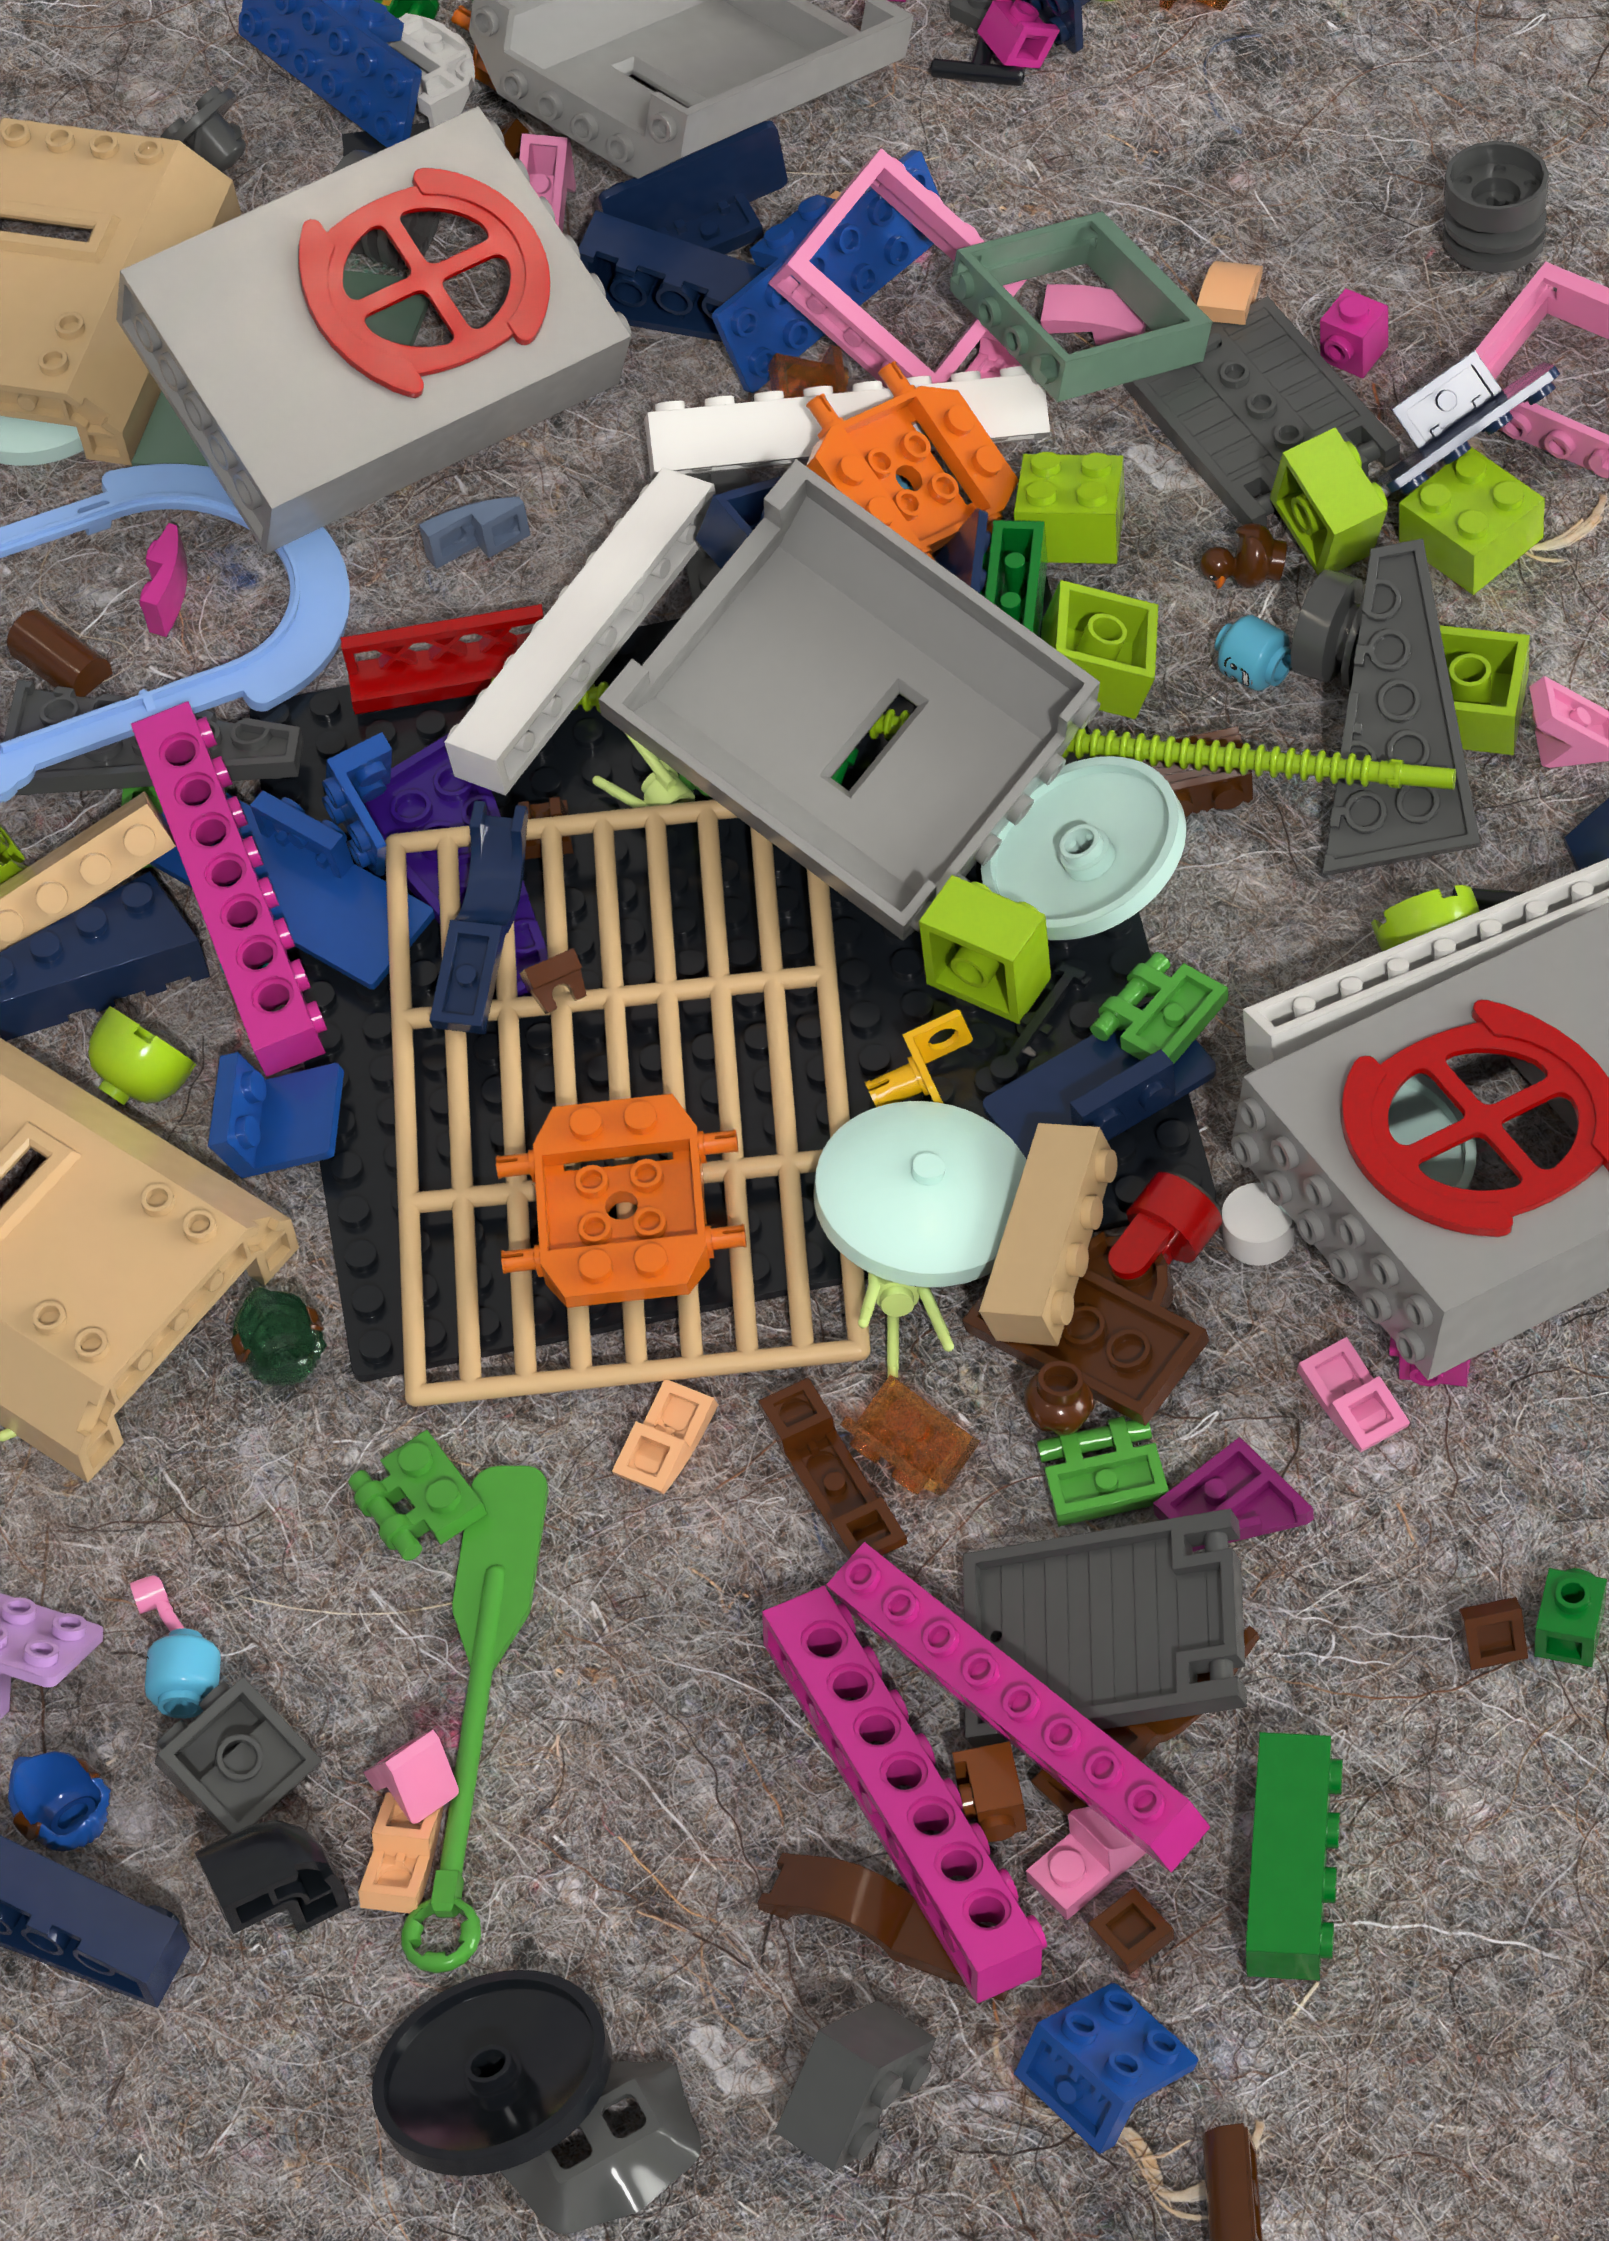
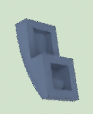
M520 497L497 498L468 504L419 524L426 557L436 569L478 546L490 558L531 535L525 505Z

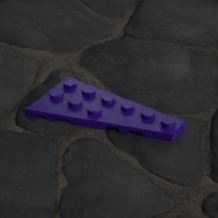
M448 734L391 768V780L386 785L387 789L377 798L363 803L384 840L394 833L469 826L475 800L485 801L487 815L501 817L491 790L454 777L444 743ZM471 846L458 848L461 907L469 879ZM437 850L406 853L407 887L418 900L433 908L435 919L440 924ZM522 881L520 900L514 919L518 997L532 996L530 992H527L519 973L548 959L547 948L529 901L524 881Z

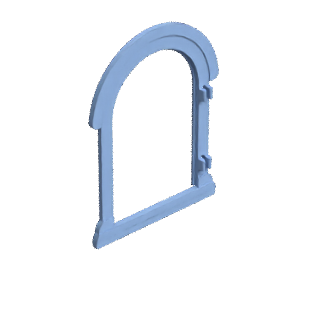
M190 464L138 465L106 472L102 476L103 493L0 527V558L85 530L87 535H91L111 528L112 520L152 510L198 511L228 519L248 530L250 529L210 467ZM321 527L275 550L283 562L290 585L289 603L278 627L254 650L228 663L171 682L151 691L142 689L137 696L109 704L0 743V803L3 801L4 803L15 796L19 789L28 785L33 779L35 771L135 736L131 727L132 723L188 701L193 713L196 714L243 697L251 709L264 712L290 699L308 686L334 657L341 644V637L344 636L348 623L350 609L348 574L341 553L330 534L324 527Z

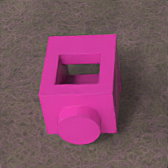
M1012 0L992 1L977 30L978 34L1003 65L1040 69L1060 31L1056 24L1044 23L1039 18L1038 10L1031 4L1021 0L1014 2Z

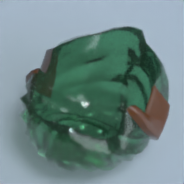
M261 1286L254 1288L246 1297L234 1319L233 1337L231 1338V1346L238 1363L245 1364L249 1368V1373L253 1374L254 1379L262 1384L269 1386L280 1385L282 1387L301 1384L307 1379L308 1375L314 1373L317 1361L321 1358L320 1354L325 1351L327 1343L323 1339L324 1327L316 1310L311 1308L304 1299L293 1293L270 1291Z

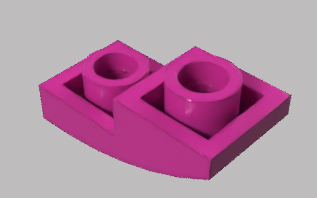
M168 523L158 540H154L148 548L146 566L149 569L152 581L145 584L139 600L149 632L167 637L180 612L185 597L188 577L187 557L178 526Z

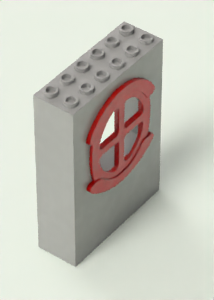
M479 106L120 270L117 322L265 554L619 384L631 339V329L627 319L621 312L614 311L606 299V292L601 280L595 273L590 274L580 260V252L574 239L570 235L564 236L555 222V215L550 203L545 197L537 195L530 184L526 167L520 159H513L505 147L504 137L499 126L492 120L488 121ZM415 212L449 213L479 225L486 232L488 238L484 242L439 263H429L413 242L400 219L406 214ZM380 229L386 233L411 274L407 278L362 299L353 300L347 296L343 288V271L346 261L361 238L371 230ZM500 258L505 261L510 271V285L507 297L498 313L490 322L482 328L474 329L466 323L444 289L443 283L490 259ZM423 294L430 300L453 336V340L446 345L432 347L402 345L373 333L367 327L365 320L369 316L411 296Z
M1609 903L1243 1076L1233 1138L1231 1140L1232 1150L1236 1159L1242 1166L1249 1167L1263 1183L1270 1200L1275 1205L1284 1208L1296 1223L1302 1238L1308 1244H1314L1329 1262L1331 1271L1336 1279L1351 1288L1362 1301L1368 1317L1374 1323L1383 1326L1396 1342L1397 1349L1403 1359L1410 1364H1414L1427 1380L1609 1289ZM1474 1053L1505 1055L1532 1085L1491 1105L1484 1104L1476 1098L1448 1066L1446 1060L1454 1056ZM1419 1073L1426 1074L1458 1108L1464 1118L1410 1145L1399 1144L1394 1140L1389 1130L1388 1113L1390 1105L1398 1090L1409 1078ZM1545 1102L1551 1105L1576 1134L1575 1141L1569 1152L1551 1169H1541L1536 1166L1502 1126L1505 1122ZM1472 1138H1481L1493 1148L1519 1178L1521 1183L1515 1187L1500 1190L1462 1189L1429 1178L1420 1170L1419 1165Z

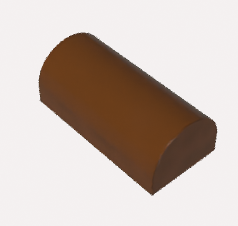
M30 610L22 614L9 630L7 646L10 655L55 688L57 686L73 688L76 696L85 697L113 674L111 665L106 659L38 610Z
M1244 2123L1212 2128L1202 2136L1209 2241H1263L1256 2147L1248 2127H1245Z

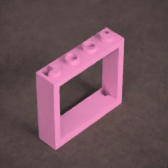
M881 148L859 170L768 284L877 381H882V385L885 388L888 387L881 376L878 375V372L893 361L897 362L898 367L906 378L931 376L932 384L944 383L950 379L951 375L954 374L988 330L977 318L972 321L940 364L932 371L809 262L869 186L954 262L957 249L985 242L974 227L963 222L943 204L941 198L936 193L927 190L907 172L905 166L900 161L888 155ZM1026 280L1003 285V287L1014 297Z
M1545 261L1475 351L1494 379H1496L1546 314H1550L1609 340V288ZM1528 401L1522 402L1510 410L1514 418L1499 429V431L1506 433L1515 440H1522L1549 452L1556 458L1575 463L1593 471L1602 478H1609V435L1538 404L1530 405Z

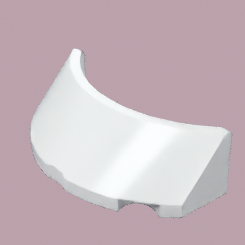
M405 13L402 17L398 18L404 23L401 41L387 42V44L421 69L422 76L417 102L419 112L428 117L429 126L432 128L462 113L475 81L473 56L465 40L458 33H454L446 28L444 24L423 16Z

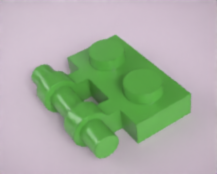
M1155 952L1146 963H1138L1127 975V985L1117 996L1108 997L1098 1010L1100 1016L1090 1026V1030L1099 1040L1107 1041L1116 1030L1125 1029L1124 1033L1120 1036L1122 1050L1143 1060L1162 1049L1175 1064L1229 1000L1228 987L1185 963L1179 967L1172 977H1169L1165 973L1171 966L1170 961L1163 954ZM1154 996L1143 1011L1136 1007L1144 997Z
M1121 1416L1107 1419L1106 1426L1036 1441L1041 1463L1062 1458L1064 1461L1061 1464L1044 1467L1045 1478L1058 1527L1153 1506L1155 1501L1169 1491L1156 1443L1133 1447L1132 1445L1134 1442L1152 1439L1149 1422L1144 1426L1134 1420L1126 1421L1125 1417ZM1111 1447L1114 1451L1084 1459L1082 1456L1084 1453Z
M427 1429L380 1460L389 1475L382 1481H373L365 1470L355 1472L348 1481L349 1486L355 1493V1504L365 1516L373 1517L380 1527L378 1533L382 1541L390 1550H397L405 1561L413 1560L419 1556L422 1546L417 1539L428 1531L442 1545L487 1515L481 1500ZM406 1498L413 1510L407 1514H398L393 1505Z

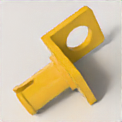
M958 1009L902 1034L912 1055L907 1058L909 1063L865 1082L876 1107L902 1102L921 1092L925 1096L930 1094L933 1102L943 1103L925 1064L973 1041L961 1011ZM944 1029H955L954 1034L946 1041L936 1044L928 1043L930 1038L937 1032Z

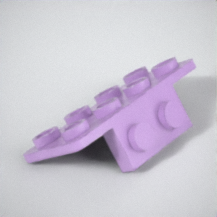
M0 1593V1719L10 1709L11 1677L42 1687L56 1686L103 1641V1627L86 1621L83 1617L76 1614H64L36 1605L33 1601L26 1598H14Z

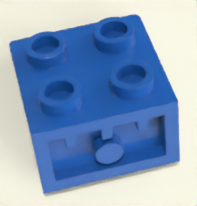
M383 732L327 759L326 779L322 781L326 796L322 797L323 805L332 822L336 825L343 822L352 839L347 841V846L354 861L361 868L368 866L371 873L377 877L385 875L387 845L363 803L380 796L387 789L386 785L391 780L392 748Z
M239 1052L220 1056L208 1147L241 1179L332 1158L335 1154L344 1069L338 1063H332L265 1079Z
M1110 1983L1039 2021L1016 2067L1014 2075L1095 2151L1101 2154L1116 2145L1137 2102L1192 2072L1198 2063V2058L1174 2034L1169 2032L1129 1993L1124 1991L1118 1984Z

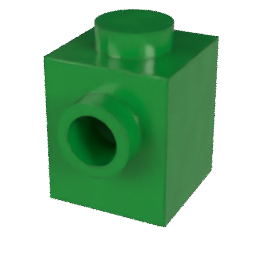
M1553 1568L1548 1569L1535 1630L1534 1657L1593 1667L1605 1610L1606 1578L1595 1577L1592 1573L1577 1568H1570L1564 1571Z

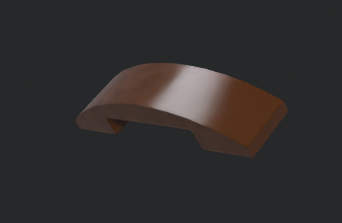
M809 1377L758 1400L763 1416L794 1476L829 1534L848 1559L864 1542L882 1556L908 1544L905 1533L882 1496L877 1498L835 1430L833 1417Z

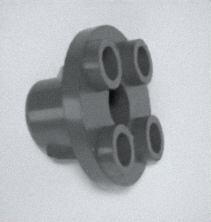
M217 86L212 87L195 103L198 107V112L187 122L181 117L162 133L161 138L179 140L221 172L227 170L240 159L246 148V143L241 138L242 131L240 127L236 124L228 123L222 117L235 102L237 96L230 88L221 92Z

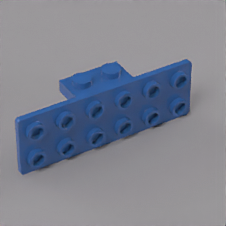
M243 0L238 32L243 38L388 148L410 138L422 71L387 44V42L401 41L404 23L388 12L386 6L373 0Z
M911 150L898 160L905 166L907 172L927 190L939 196L921 151ZM869 186L809 262L860 306L933 246L934 243ZM816 194L801 202L798 210L781 224L768 229L764 234V238L749 249L755 265L766 269L712 313L714 324L746 392L755 393L825 335L770 286L768 282L836 199Z
M263 790L250 806L239 800L248 825L239 828L243 839L250 836L253 837L264 865L255 868L259 879L268 876L279 902V906L271 909L274 920L284 917L295 947L369 989L377 988L389 973L386 881L353 863L346 843L347 836L333 822L329 820L319 822L308 816L293 800L286 797L280 800ZM226 793L228 799L233 797L230 794ZM162 812L161 815L168 824L164 812ZM177 846L150 863V865L192 888ZM232 882V883L228 884L226 887L231 886V885L235 884L236 882ZM408 894L409 941L411 947L435 918V914L431 906Z

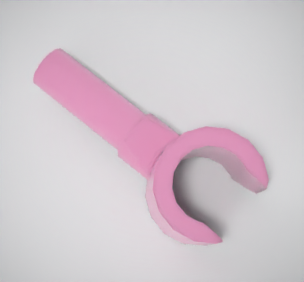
M152 1575L130 1583L140 1614L157 1609L160 1618L170 1632L184 1628L173 1612V1607L170 1605L168 1595L159 1577Z

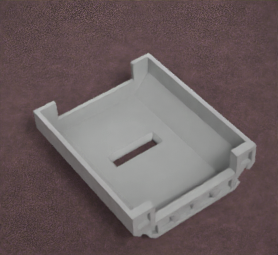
M473 0L469 33L498 95L515 104L521 111L530 113L550 125L554 131L564 134L583 145L590 153L599 155L621 168L625 174L639 179L743 130L773 119L905 58L914 15L887 0H866L861 31L807 0ZM634 75L659 91L654 92L629 76Z
M797 459L764 497V518L641 666L631 659L599 698L600 711L604 718L903 941L914 931L920 933L919 920L951 875L970 882L965 876L976 862L984 866L993 857L1002 843V840L997 836L1009 821L1017 825L1025 817L1034 803V799L1030 795L1041 781L1049 785L1057 777L1066 763V759L1062 757L1078 729H1084L1089 724L1101 705L1097 701L1100 681ZM901 694L917 706V708L850 791H848L831 777L895 698Z

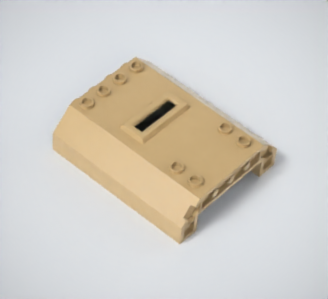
M2 118L0 120V219L92 231L88 241L83 242L0 230V416L77 427L86 459L132 466V459L159 398L161 389L116 320L120 270L240 216L241 210L231 178L179 140L48 124L30 120Z
M0 1038V1180L30 1148L47 1158L0 1208V1425L12 1430L16 1436L88 1483L124 1443L114 1416L245 1270H247L248 1276L265 1286L297 1251L299 1245L291 1218Z

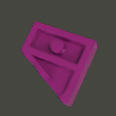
M1240 1437L1153 1503L1154 1515L1159 1520L1231 1508L1239 1520L1240 1539L1228 1541V1543L1307 1525L1314 1520L1313 1507ZM1205 1545L1192 1547L1193 1551L1205 1549Z

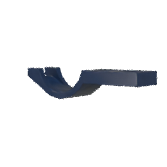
M475 800L469 826L471 836L469 879L461 910L455 920H450L429 1020L435 1029L477 1034L486 1033L505 935L513 924L520 900L528 823V809L526 806L516 805L514 817L507 818L487 815L485 801Z

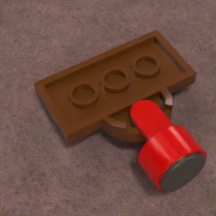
M1158 1172L1153 1176L1127 1210L1130 1224L1121 1236L1106 1237L1103 1231L1091 1238L1088 1247V1268L1085 1275L1078 1279L1073 1296V1317L1068 1325H1064L1058 1346L996 1341L979 1313L985 1291L962 1319L966 1332L1038 1370L1053 1361H1065L1075 1365L1081 1371L1084 1382L1089 1386L1093 1399L1146 1426L1210 1341L1206 1329L1168 1310L1173 1301L1174 1283L1168 1266L1173 1259L1184 1263H1191L1197 1258L1222 1225L1221 1211L1215 1200L1202 1187L1189 1178L1175 1172Z

